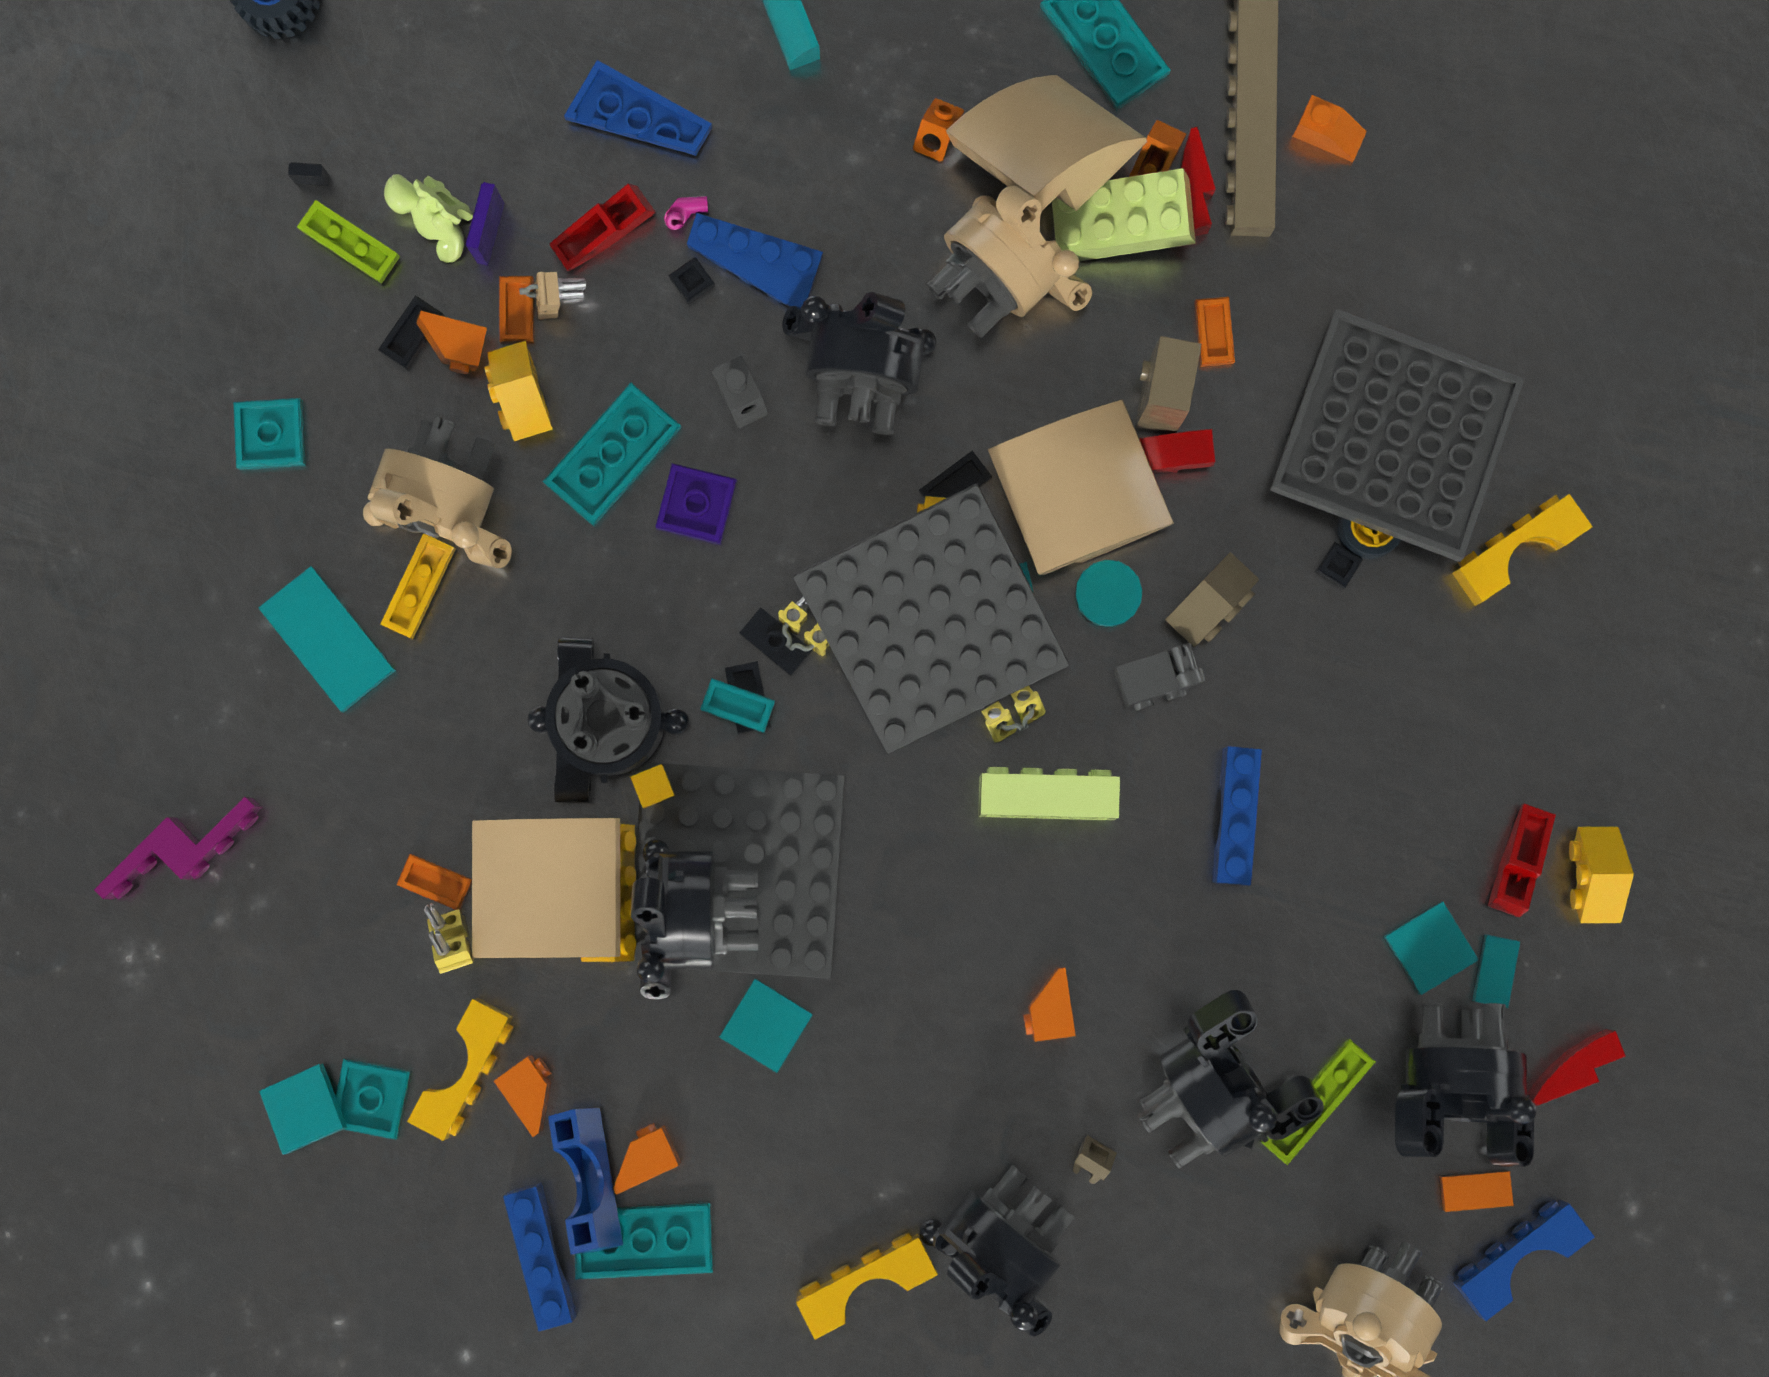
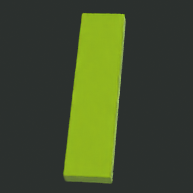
M1347 1039L1312 1080L1324 1104L1321 1115L1282 1140H1273L1267 1137L1269 1141L1264 1143L1261 1139L1260 1142L1288 1165L1376 1061L1351 1039Z

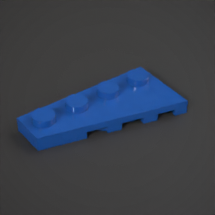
M598 60L595 62L564 115L567 121L692 155H697L712 129V123Z
M696 213L687 241V247L719 267L727 269L737 275L739 279L749 285L752 284L767 293L769 297L782 302L788 307H801L803 301L810 297L823 258L822 251Z

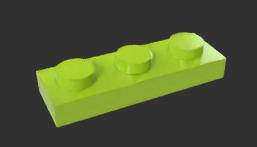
M317 200L314 201L297 226L301 232L381 284L400 258L398 253Z

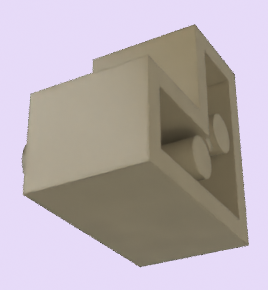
M1230 552L1165 620L1191 643L1194 648L1203 639L1210 642L1222 630L1218 623L1223 618L1229 623L1255 595L1251 589L1260 579Z

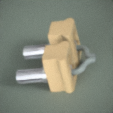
M538 272L535 284H531L526 288H520L519 292L520 295L536 298L537 319L558 318L560 300L583 298L586 280L585 278H558L557 272Z

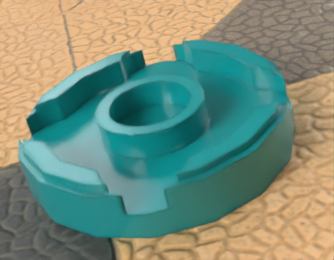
M1103 560L1093 563L1082 572L1076 583L1075 600L1078 610L1083 616L1098 626L1114 627L1124 624L1135 615L1141 604L1142 587L1139 577L1131 567L1120 561Z

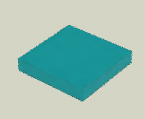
M301 398L233 402L237 469L306 466L303 400Z
M1440 901L1383 936L1419 995H1423L1479 960L1443 901Z
M755 978L719 1037L777 1073L813 1014Z
M347 1058L343 1059L336 1099L347 1125V1128L344 1130L398 1139L412 1071Z
M324 1064L313 1066L259 1091L282 1155L294 1152L347 1128Z

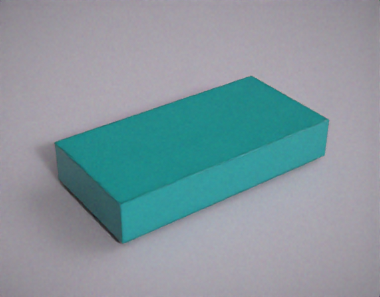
M711 678L700 710L764 733L776 701Z
M1484 935L1472 1001L1483 1004H1505L1506 1008H1509L1521 941Z

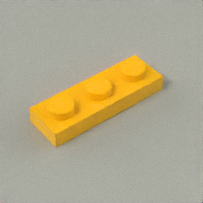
M423 533L380 625L410 639H414L456 548Z

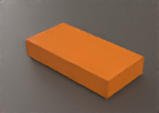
M499 276V328L501 344H516L522 341H526L527 344H534V297L520 295L519 292L520 288H526L534 284L533 276Z
M1229 297L1196 299L1195 313L1198 343L1202 344L1200 367L1234 364L1235 356Z
M409 854L396 885L461 911L471 888L472 879L414 854Z
M1508 1170L1439 1176L1442 1207L1445 1212L1514 1206L1511 1176Z

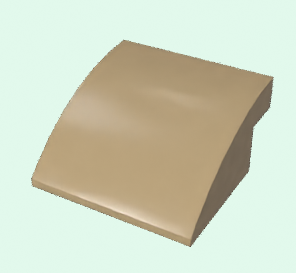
M1057 75L1028 79L1000 90L966 112L946 130L955 148L1007 187L1011 185L1017 186L1041 203L1042 211L1056 197L1077 211L1147 143L1146 137Z
M1123 400L1072 415L987 449L1039 575H1046L1074 562L1084 563L1174 524Z
M620 818L472 821V958L620 957Z

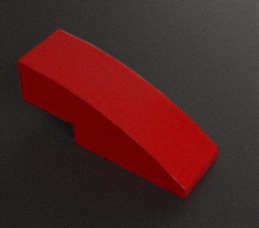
M1198 127L1191 128L1187 137L1179 169L1183 168L1190 179L1196 237L1207 234L1212 226L1205 200L1212 199L1216 188Z
M627 184L604 204L597 203L550 242L549 245L566 270L571 271L622 239L656 212L638 186Z
M1212 429L1139 439L1154 474L1175 473L1183 469L1212 467L1215 463Z
M1525 803L1521 806L1497 871L1488 907L1519 918L1529 910L1536 879L1542 874L1556 817L1555 814Z
M1605 1029L1587 1037L1568 1049L1550 1064L1527 1093L1535 1105H1541L1598 1083L1599 1079L1595 1068L1626 1057L1616 1031Z

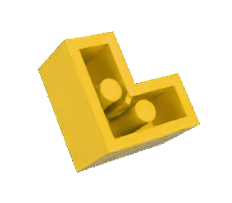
M526 341L487 352L489 365L484 367L489 382L487 387L493 404L499 402L502 408L501 411H498V416L503 430L510 429L514 441L553 430L549 410L540 389L536 368Z
M1578 827L1575 840L1569 843V857L1571 861H1575L1577 867L1576 889H1572L1570 893L1571 907L1577 910L1580 923H1621L1634 872L1619 827Z

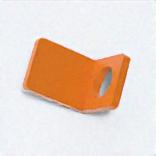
M935 98L921 119L913 150L935 160L943 161L950 142L946 130L964 114V110ZM926 134L937 136L941 142V147L938 149L927 147L923 140Z

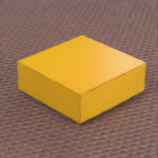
M663 764L630 777L643 809L675 796Z

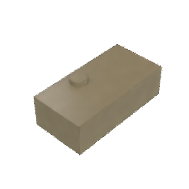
M1160 336L1149 361L1143 360L1140 380L1143 381L1135 423L1136 431L1157 435L1172 434L1178 431L1190 411L1201 343Z

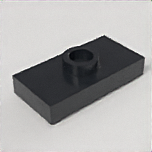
M760 607L739 633L787 674L792 676L812 650L803 651L795 648L791 651L785 645L787 638L782 632L783 625ZM787 629L792 637V644L800 643L807 646Z

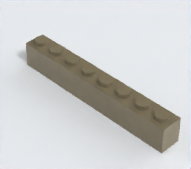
M1234 0V11L1229 12L1228 31L1234 32V43H1229L1228 64H1233V75L1228 76L1227 95L1233 96V108H1228L1227 128H1232V140L1227 141L1226 160H1232V171L1227 172L1226 193H1231V205H1226L1225 225H1231L1230 236L1270 237L1275 229L1278 0Z

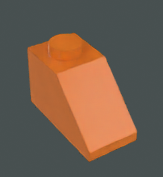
M1311 95L1292 137L1353 163L1367 131L1342 107Z
M1156 120L1146 138L1147 143L1142 147L1129 177L1169 171L1187 134Z
M420 311L416 323L441 363L450 365L449 370L461 374H469V370L475 371L479 366L487 327Z
M1058 967L1054 970L1029 1004V1014L1023 1015L1026 1035L1032 1034L1033 1041L1035 1042L1076 1036L1065 967Z
M530 1055L495 1079L494 1083L531 1136L534 1137L542 1132L544 1128L551 1081L547 1076L551 1072L540 1057L535 1060Z
M652 1123L636 1131L637 1138L633 1139L629 1144L613 1187L616 1195L681 1164V1160L665 1125L656 1128L655 1124Z

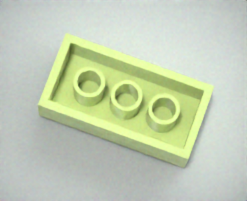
M1183 168L1108 180L1077 211L1057 197L1052 201L1055 241L1062 250L1073 251L1078 256L1079 261L1196 244L1190 179Z
M988 767L987 773H981L979 776L978 817L1115 820L1119 818L1120 777L1111 776L1112 770H1091V772H1088V776H1077V769H1057V771H1054V775H1043V768H1022L1021 774H1009L1008 767Z

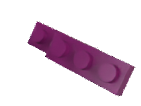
M244 797L201 841L177 818L166 817L94 891L102 899L114 900L115 898H122L132 889L133 884L131 882L140 873L144 875L156 865L158 861L155 858L157 856L180 879L190 880L192 877L197 879L209 869L210 864L208 861L216 853L221 855L233 845L234 840L232 837L240 829L245 831L259 818L257 813L263 807L254 798Z

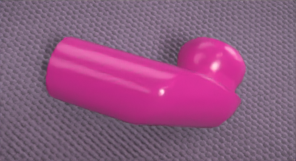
M707 196L676 199L664 216L667 227L671 230H678L686 223L691 214L708 213Z

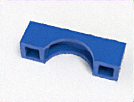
M1231 746L1222 749L1220 773L1221 816L1217 843L1214 849L1212 883L1251 886L1262 749Z
M600 1108L572 1109L548 1116L553 1150L563 1156L570 1165L577 1188L575 1207L570 1216L565 1219L570 1254L597 1252L622 1246L623 1241Z
M542 1182L509 1191L503 1195L538 1332L572 1323L577 1317L569 1283L563 1275L555 1251L551 1231V1215Z
M1563 1200L1548 1202L1539 1210L1540 1215L1530 1223L1525 1221L1513 1229V1236L1503 1244L1502 1242L1495 1243L1485 1251L1486 1257L1476 1265L1475 1263H1470L1458 1272L1459 1278L1453 1284L1474 1312L1484 1321L1489 1320L1513 1301L1510 1288L1511 1275L1516 1264L1525 1255L1537 1250H1551L1569 1258L1595 1238L1569 1203Z

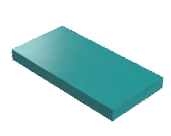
M1043 0L1040 3L1041 9L1116 111L1170 74L1171 69L1120 0Z
M631 382L543 480V483L591 525L595 526L682 426Z
M312 566L258 607L340 712L344 713L396 671Z
M711 1202L618 1206L617 1212L623 1245L597 1252L574 1254L575 1280L713 1273Z

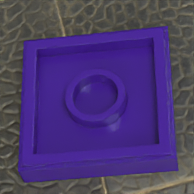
M486 182L481 183L466 246L477 264L489 266L505 203L495 184Z
M672 463L655 528L721 545L737 479Z

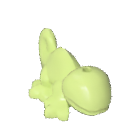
M400 174L392 175L387 180L384 188V197L388 206L399 214L411 212L417 231L426 239L438 240L436 252L440 261L452 263L458 260L462 255L465 243L463 230L459 223L461 219L469 221L473 218V213L470 211L469 206L453 197L442 182L430 176L424 179V184L418 179L412 184Z

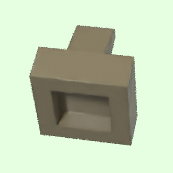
M1087 1135L1078 1151L1073 1172L1078 1174L1080 1169L1084 1168L1092 1173L1089 1179L1090 1183L1095 1184L1100 1179L1104 1181L1111 1171L1117 1153Z

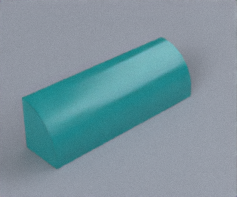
M762 0L789 70L819 60V44L802 1Z

